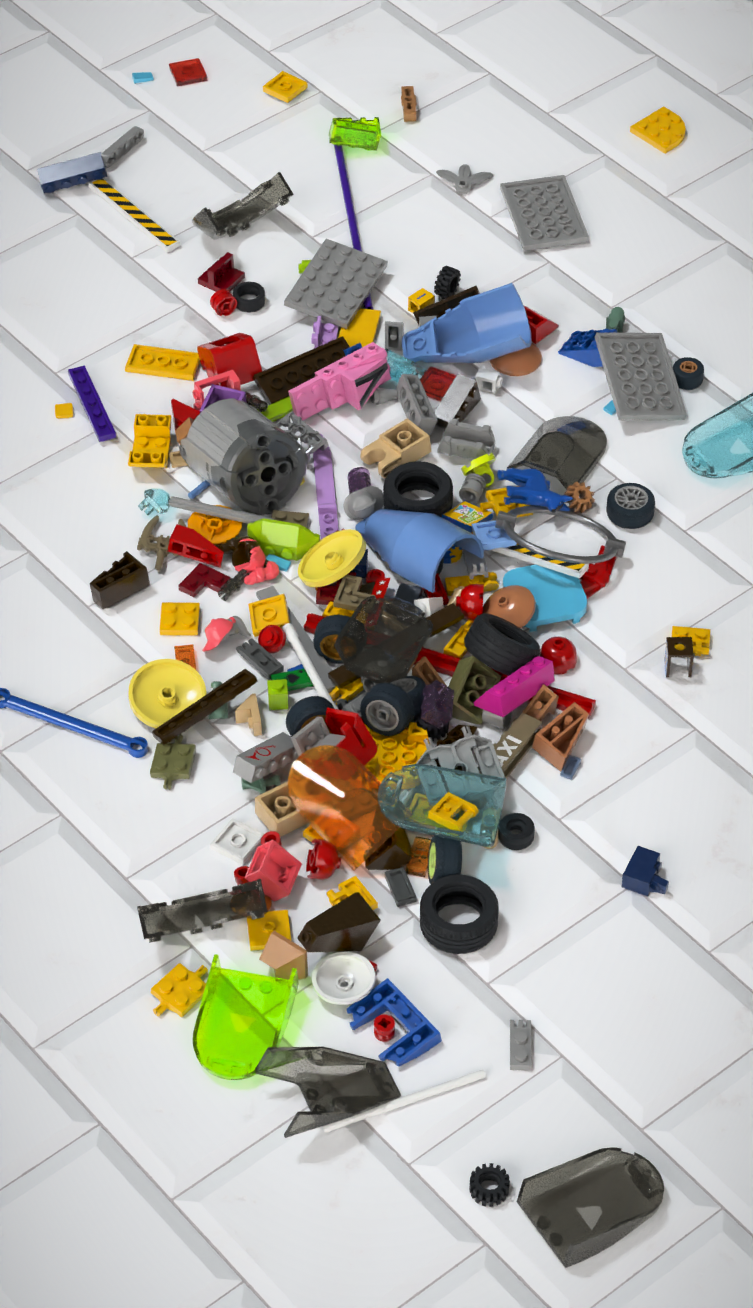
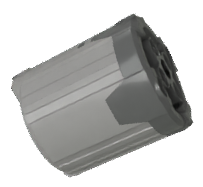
M235 398L220 400L205 408L196 417L187 437L181 439V445L179 446L182 458L195 472L237 507L256 515L272 514L273 510H280L286 506V503L300 487L303 476L306 475L308 457L302 445L254 407ZM266 467H273L276 474L271 475L272 481L270 482L261 479V473Z

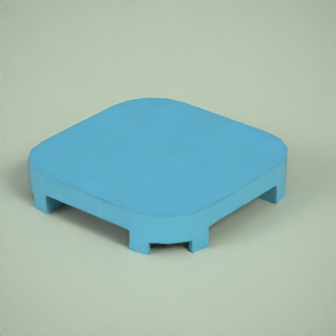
M536 564L512 569L504 575L503 587L511 585L523 586L530 590L535 598V612L530 621L524 626L530 628V631H537V626L566 620H572V623L576 624L587 613V597L579 578Z

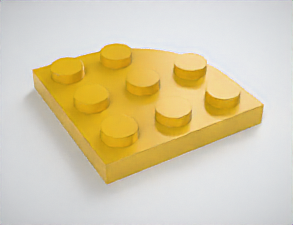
M663 106L630 126V132L666 154L683 141L685 137V123L679 115Z

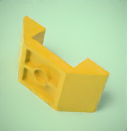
M135 414V437L133 450L129 454L128 466L167 468L171 444V415Z

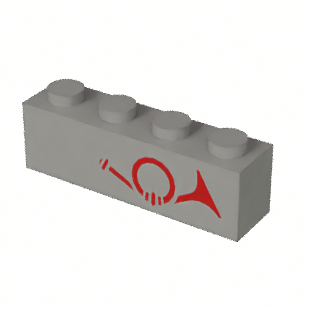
M282 732L237 755L233 773L253 783L279 768L296 761L299 756L292 743L291 736Z

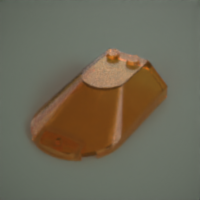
M331 745L313 747L302 753L289 771L288 794L293 806L324 840L335 845L338 855L353 871L413 817L405 806L357 757L343 748Z

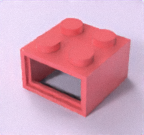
M271 840L257 847L245 879L275 902L290 895L302 863L274 840Z

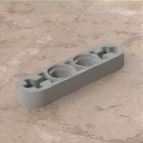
M134 126L101 154L105 167H111L143 139L144 130Z

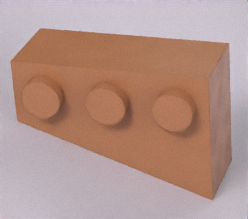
M574 702L535 735L532 748L561 772L586 726L589 714Z

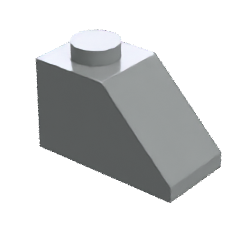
M385 321V350L402 351L403 322Z

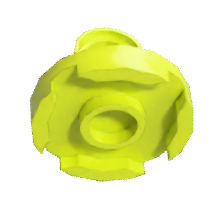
M493 453L485 454L471 461V466L468 468L464 465L461 470L464 476L473 473L480 476L483 474L489 475L491 481L486 483L485 488H487L494 482L495 477L489 465L496 461Z

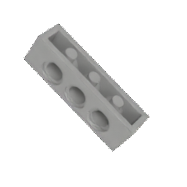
M402 374L396 390L405 415L410 421L431 436L438 420L418 375Z

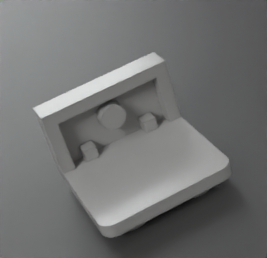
M317 716L293 735L291 740L299 758L326 762L337 752L334 747L345 736L330 734L323 717Z

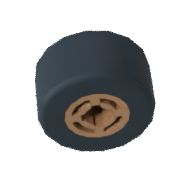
M684 357L674 363L673 371L680 389L693 390L702 384L704 365L701 361L691 357Z

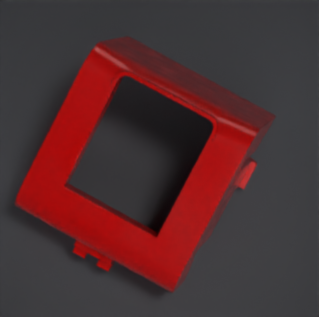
M239 332L197 347L202 369H206L208 378L233 370L240 379V385L254 381L253 376L262 372L256 345L251 335ZM227 380L214 385L227 387Z
M327 707L325 724L332 734L344 735L345 738L334 747L337 752L332 755L330 760L322 762L303 759V761L314 775L346 782L351 780L376 755L377 744L358 713ZM340 760L343 761L344 766H342V764L339 763Z

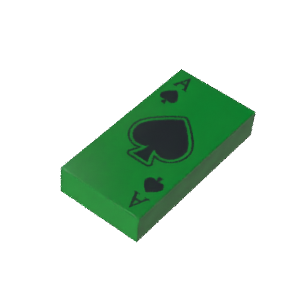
M305 669L271 675V680L287 679L288 691L313 686Z

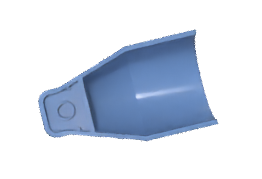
M513 283L465 298L459 302L460 305L452 310L450 308L445 311L446 314L438 319L435 317L418 329L407 332L402 337L403 355L409 363L421 360L425 363H483L529 348L532 343L528 317L520 295Z
M380 509L355 526V530L362 535L375 552L381 555V559L389 564V568L393 572L432 593L435 592V576L439 563L453 544L480 558L484 557L481 540L474 534L432 513Z

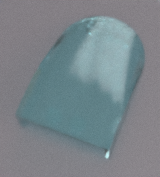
M753 393L698 424L687 433L684 438L682 454L685 464L691 471L707 478H725L753 472Z

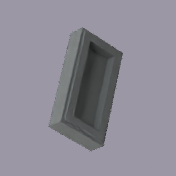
M404 867L384 872V877L397 907L417 902V897Z

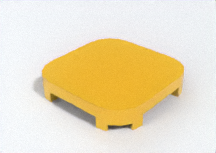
M410 722L409 727L405 728L401 733L394 736H384L374 732L365 724L377 744V753L350 780V783L355 788L366 791L411 789L422 785L415 764L427 750L423 741L426 738L428 740L427 730L418 727L416 722Z

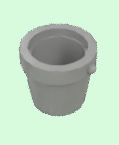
M484 709L482 713L483 722L497 726L501 731L507 729L512 717V711L504 717Z

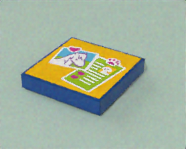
M464 500L442 514V518L471 533L472 524L490 521L493 519L494 513L488 510H481L479 506Z

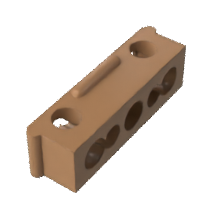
M401 86L404 122L416 121L417 102L413 86Z

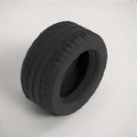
M415 461L402 464L393 469L384 481V509L432 513L442 518V514L452 509L453 506L452 480L442 468L432 463ZM412 490H425L433 493L435 496L425 500H411L403 497L402 494Z
M483 613L478 615L464 638L466 649L475 658L492 669L508 676L540 654V645L532 636L509 621L492 614Z
M463 874L449 875L433 882L423 893L420 901V927L424 937L434 947L447 953L466 954L483 948L496 934L499 914L498 899L490 886L480 879ZM465 904L476 909L480 916L475 921L467 924H452L444 921L438 913L446 906Z

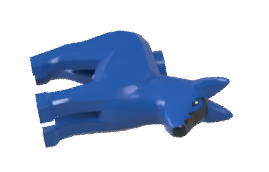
M509 468L506 471L498 470V481L508 480L520 486L506 487L507 496L509 497H504L505 505L519 503L530 506H545L552 513L558 510L570 511V508L564 502L570 501L573 498L551 491L550 481L546 480L541 471Z

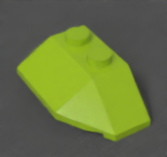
M263 518L247 525L248 536L260 544L265 556L272 554L283 559L298 561L303 558L310 548L320 541L319 534H314L311 530L300 524Z

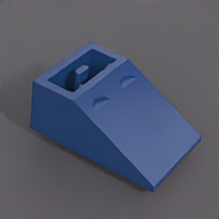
M617 329L575 331L563 344L558 353L592 367H603L595 335L596 333H618Z

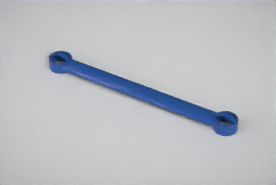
M0 688V696L5 698L0 701V709L8 707L125 749L135 758H141L148 753V743L143 737L131 738L16 697L11 695L6 688ZM140 745L143 749L135 750L132 747Z

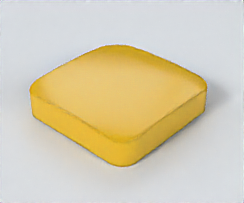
M72 403L56 404V418L72 417Z

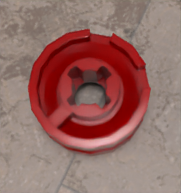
M221 289L211 296L210 305L219 316H227L236 309L237 300L229 290Z

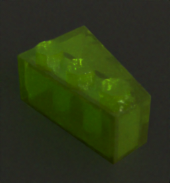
M351 117L332 118L328 134L329 143L337 146L344 145L350 148L377 151L381 138L379 117H374V120H366L365 117H360V120H352Z

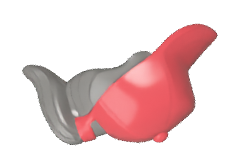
M232 616L228 619H212L205 628L207 643L202 651L214 649L221 640L227 639L228 636L240 633L245 637H250L251 634L238 616Z

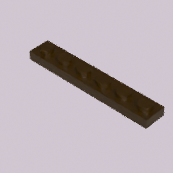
M247 669L242 670L153 730V737L163 745L171 742L175 737L187 731L194 724L202 721L206 716L257 683L256 676Z

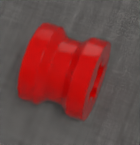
M382 1014L375 1018L374 1036L376 1039L387 1042L395 1036V1021L390 1015Z

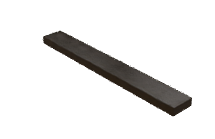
M451 603L329 672L328 677L341 689L359 679L368 664L373 662H389L463 620L464 614L454 603Z

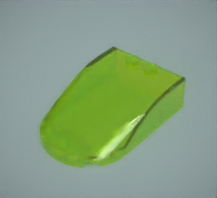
M214 954L192 1037L196 1058L206 1071L222 1079L242 1080L260 1073L271 1063L287 1028L299 985L297 968H292L289 980L221 968L219 955Z

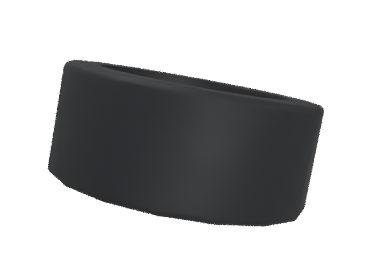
M249 281L242 282L233 289V296L237 300L236 308L238 310L250 313L256 312L264 306L265 290L260 284ZM248 294L258 296L250 300L240 298Z

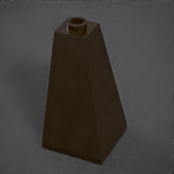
M356 892L308 921L297 939L307 952L362 951L381 919L361 894Z

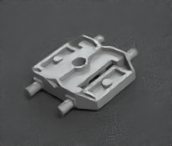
M464 726L461 730L465 738L459 739L452 744L434 747L431 737L428 740L427 738L423 740L427 750L416 762L415 767L429 806L434 807L447 793L435 759H438L450 793L468 802L485 796L490 808H493V805L494 807L498 805L494 793L505 783L506 779L490 739L475 734L472 735L470 727L466 726L465 729ZM471 748L473 749L474 755H475V757H476V760H477L479 769H480V771H481V774H482L484 783H483V781H482V779H481V776H480L479 770H478V768H477L475 759H474V757H473ZM463 766L466 771L463 774H457L455 768ZM457 814L453 819H458L459 815Z

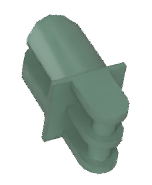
M615 307L611 310V313L606 318V329H617L618 333H623L625 312L621 307Z

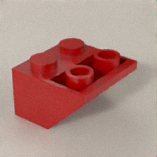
M524 306L533 343L537 344L559 327L557 323Z

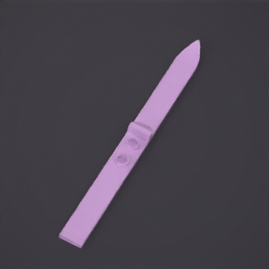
M329 446L323 451L317 449L313 453L321 539L339 531L332 458ZM337 581L326 586H336Z

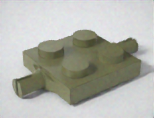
M181 734L175 737L174 743H166L165 745L157 743L150 776L151 778L164 779L163 788L166 790L167 788L168 790L172 788L173 780L190 779L197 749L195 744H182L184 737Z

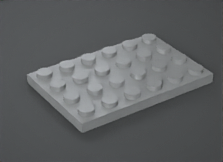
M565 175L500 183V190L523 251L589 242V235Z
M326 238L285 298L284 306L316 318L321 316V320L347 329L383 274L388 261Z
M596 333L595 341L618 420L686 419L687 413L662 333Z

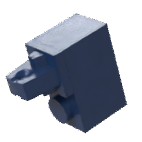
M637 846L622 875L621 887L645 896H649L650 892L665 895L668 890L669 881L657 875L662 867V862H660L661 853Z

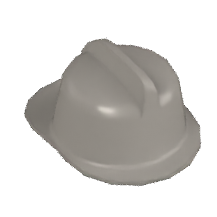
M368 486L352 492L346 497L343 504L346 515L351 519L361 520L382 509L384 505L383 492L375 486Z

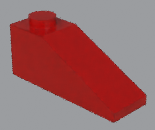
M176 524L169 540L168 552L221 568L224 555L222 550L194 529Z

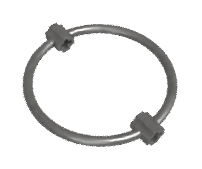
M523 506L512 509L508 513L499 511L495 525L496 528L504 529L507 535L522 547L539 555L570 563L592 564L607 561L614 556L622 558L626 541L616 539L607 528L586 516L572 511L561 510L552 513L545 506ZM526 513L552 514L588 525L607 538L604 554L575 556L537 546L525 540L514 531L517 515Z

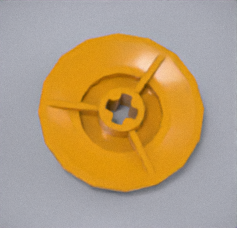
M215 505V506H220V507H224V508H229V507L222 506V505ZM194 512L188 519V528L194 529L212 544L221 545L226 543V540L234 539L238 536L242 529V522Z

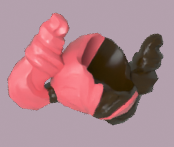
M242 536L238 539L231 538L226 540L225 544L223 543L218 547L224 552V555L233 553L232 565L236 571L246 574L250 573L244 578L246 585H254L255 583L272 580L279 574V566L275 562L268 561L260 544L249 536Z

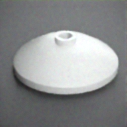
M338 952L328 955L316 965L312 974V984L315 992L323 1000L339 1005L352 1004L362 1000L371 992L375 984V971L370 961L362 955L353 952Z

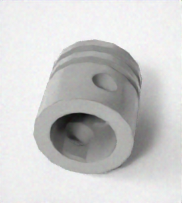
M474 473L467 475L459 491L460 499L472 504L478 503L486 487L485 479Z

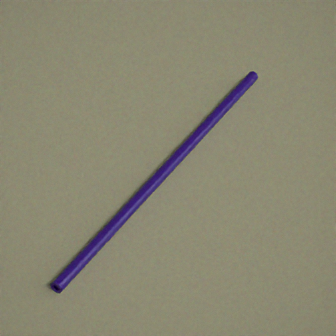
M336 136L333 138L352 245L354 249L362 251L341 138ZM369 294L363 303L364 309L373 310L371 295Z

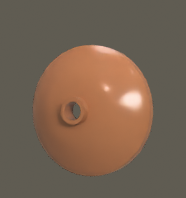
M531 343L529 348L492 359L490 363L495 370L502 374L524 376L538 369L542 361V355L539 348Z
M519 585L506 586L495 591L486 600L483 606V613L498 616L522 628L532 618L536 602L533 594L527 588Z

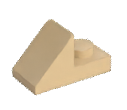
M254 693L236 709L235 718L236 723L248 722L249 729L253 728L254 736L262 735L261 718L256 693Z

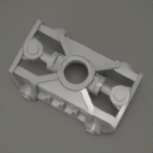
M293 411L276 423L278 427H288V430L284 431L299 444L301 442L308 443V450L303 447L307 454L308 462L310 461V454L314 453L317 449L323 451L329 446L325 437L323 438L318 431L312 429L300 416H296ZM299 431L302 435L297 436L295 433Z
M452 418L444 431L437 453L441 452L448 454V456L456 455L476 459L485 454L489 455L493 453L495 447V438L491 426L483 425L482 427L461 423L458 419Z

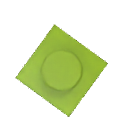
M287 679L267 680L269 710L288 709Z

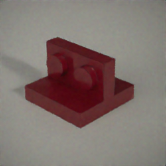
M227 252L198 278V284L215 292L221 289L231 291L245 278V272L234 268L233 254Z

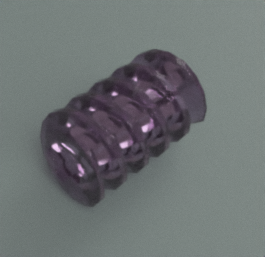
M356 467L348 473L349 494L371 486L370 473L367 468Z

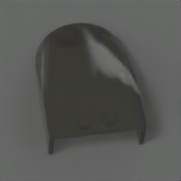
M602 1148L523 1179L516 1202L565 1268L582 1262L614 1245L658 1211L663 1199L664 1183L659 1171L645 1157L634 1152V1155L621 1151L622 1148Z

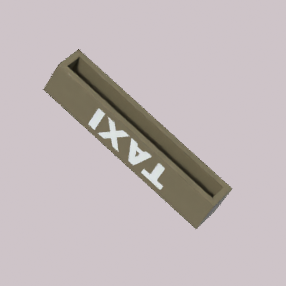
M521 713L518 718L512 721L511 727L502 733L498 743L493 744L505 779H507L532 748L535 735L542 729V721ZM478 766L477 768H478V770H479L481 779H482V781H483V783H484V780H483L481 771H480L479 766ZM484 796L469 802L477 806L478 810L481 811L488 801Z

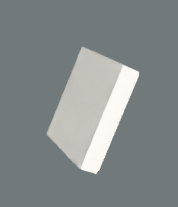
M232 818L210 843V849L244 865L254 854L257 847L261 845V838L264 833Z

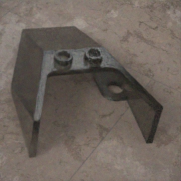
M323 1046L268 1047L254 1070L259 1075L297 1084L305 1098L310 1111L297 1112L284 1133L285 1138L353 1117L398 1099L401 1096L385 1062Z

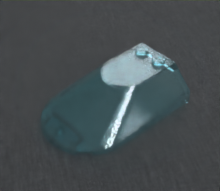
M411 764L402 766V769L395 773L390 772L382 780L378 790V803L387 819L401 828L491 848L494 846L502 815L507 779L425 764ZM447 792L474 804L479 810L478 814L474 818H470L462 827V831L450 830L427 818L429 811ZM460 810L453 819L457 821L465 811Z

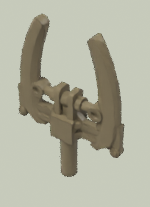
M156 515L147 523L142 531L137 550L155 551L157 556L155 569L162 570L164 557L171 553L168 552L170 536L165 538L163 535H160V537L152 535L154 527L159 522V516ZM179 519L178 525L186 527L184 521Z

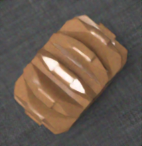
M574 482L567 487V491L564 493V495L570 496L573 499L564 503H569L568 507L570 509L573 508L575 513L578 511L584 513L595 502V499L592 497L595 492H590L591 486L585 487V482L580 484Z

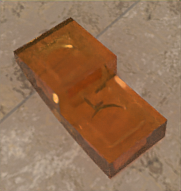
M415 837L411 847L412 859L406 865V874L425 878L428 870V854L432 839Z

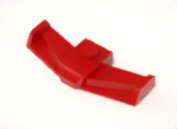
M602 545L600 547L598 555L604 554L605 546ZM616 556L604 562L589 564V569L579 578L582 580L580 583L587 599L605 587L610 581Z

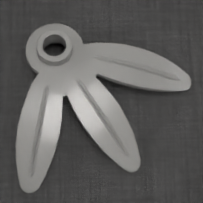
M467 164L460 166L459 176L449 170L436 171L438 176L454 183L456 192L461 195L467 194L472 184L485 181L493 176L490 172H479L469 177L470 167Z

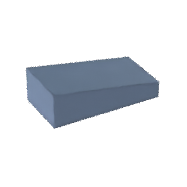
M569 755L560 776L572 780L581 764V758Z

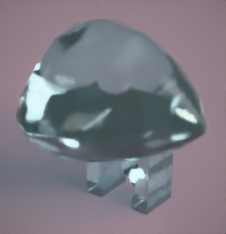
M158 488L144 491L145 499L138 505L141 511L147 507L144 512L148 516L154 510L159 514L167 513L171 498L168 492Z

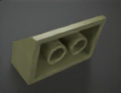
M473 655L459 660L440 707H442V710L445 709L448 715L454 719L481 725L483 722V709L474 706V702L486 691L498 684L501 675Z

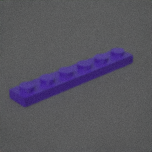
M85 365L68 369L70 380L98 441L102 442L116 438V432Z

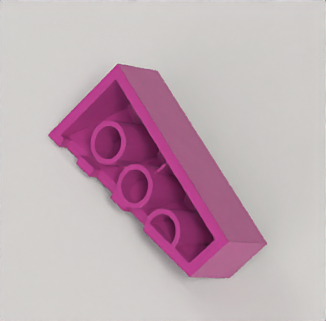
M540 656L535 657L486 691L474 702V706L501 717L506 716L536 695L543 684L548 686L555 681L553 661Z

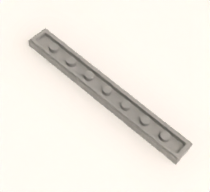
M274 586L256 592L259 600L279 595ZM288 607L290 623L293 624L303 647L328 693L336 688V685L328 677V673L333 670L325 658L317 653L313 641Z

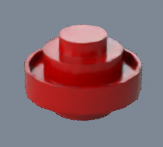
M277 625L266 626L261 630L258 637L259 645L268 653L280 651L286 642L284 630Z

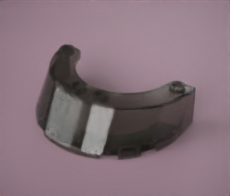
M278 172L270 180L260 184L248 193L241 201L239 199L214 213L211 212L210 208H203L192 219V223L213 240L225 236L232 237L238 233V230L245 231L250 228L251 223L262 218L278 206H284L289 203V198L294 194L281 172Z
M261 879L233 886L231 892H228V889H222L173 900L171 902L172 905H167V902L137 906L144 940L149 939V943L161 941L162 936L190 931L191 934L201 933L204 927L210 926L211 930L223 928L222 923L252 917V920L263 918L264 913L268 912Z

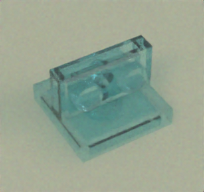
M387 348L385 349L388 358L387 363L391 369V380L398 383L402 374L425 377L427 370Z

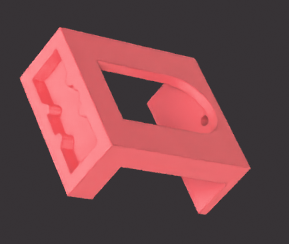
M230 370L194 382V390L192 391L195 399L194 409L200 411L205 400L202 389L212 384L227 380V388L241 391L240 379L236 373Z

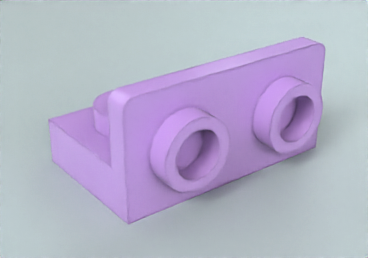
M318 316L317 322L313 324V332L315 333H312L311 343L317 348L337 339L339 326L331 323H321V316Z

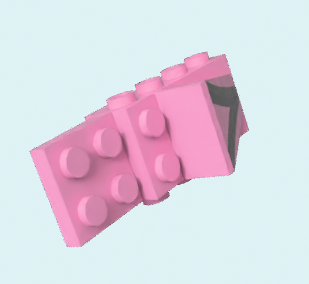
M372 342L316 371L314 378L289 390L295 415L305 420L328 407L332 410L339 408L346 402L358 411L362 409L378 386L391 379V369L387 363L386 350Z

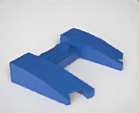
M388 978L373 988L365 998L353 1003L346 1009L347 1014L353 1015L354 1021L349 1022L352 1030L374 1020L386 1011L406 1029L408 1033L378 1055L380 1060L385 1061L389 1059L396 1062L398 1067L419 1057L442 1041L440 1032Z

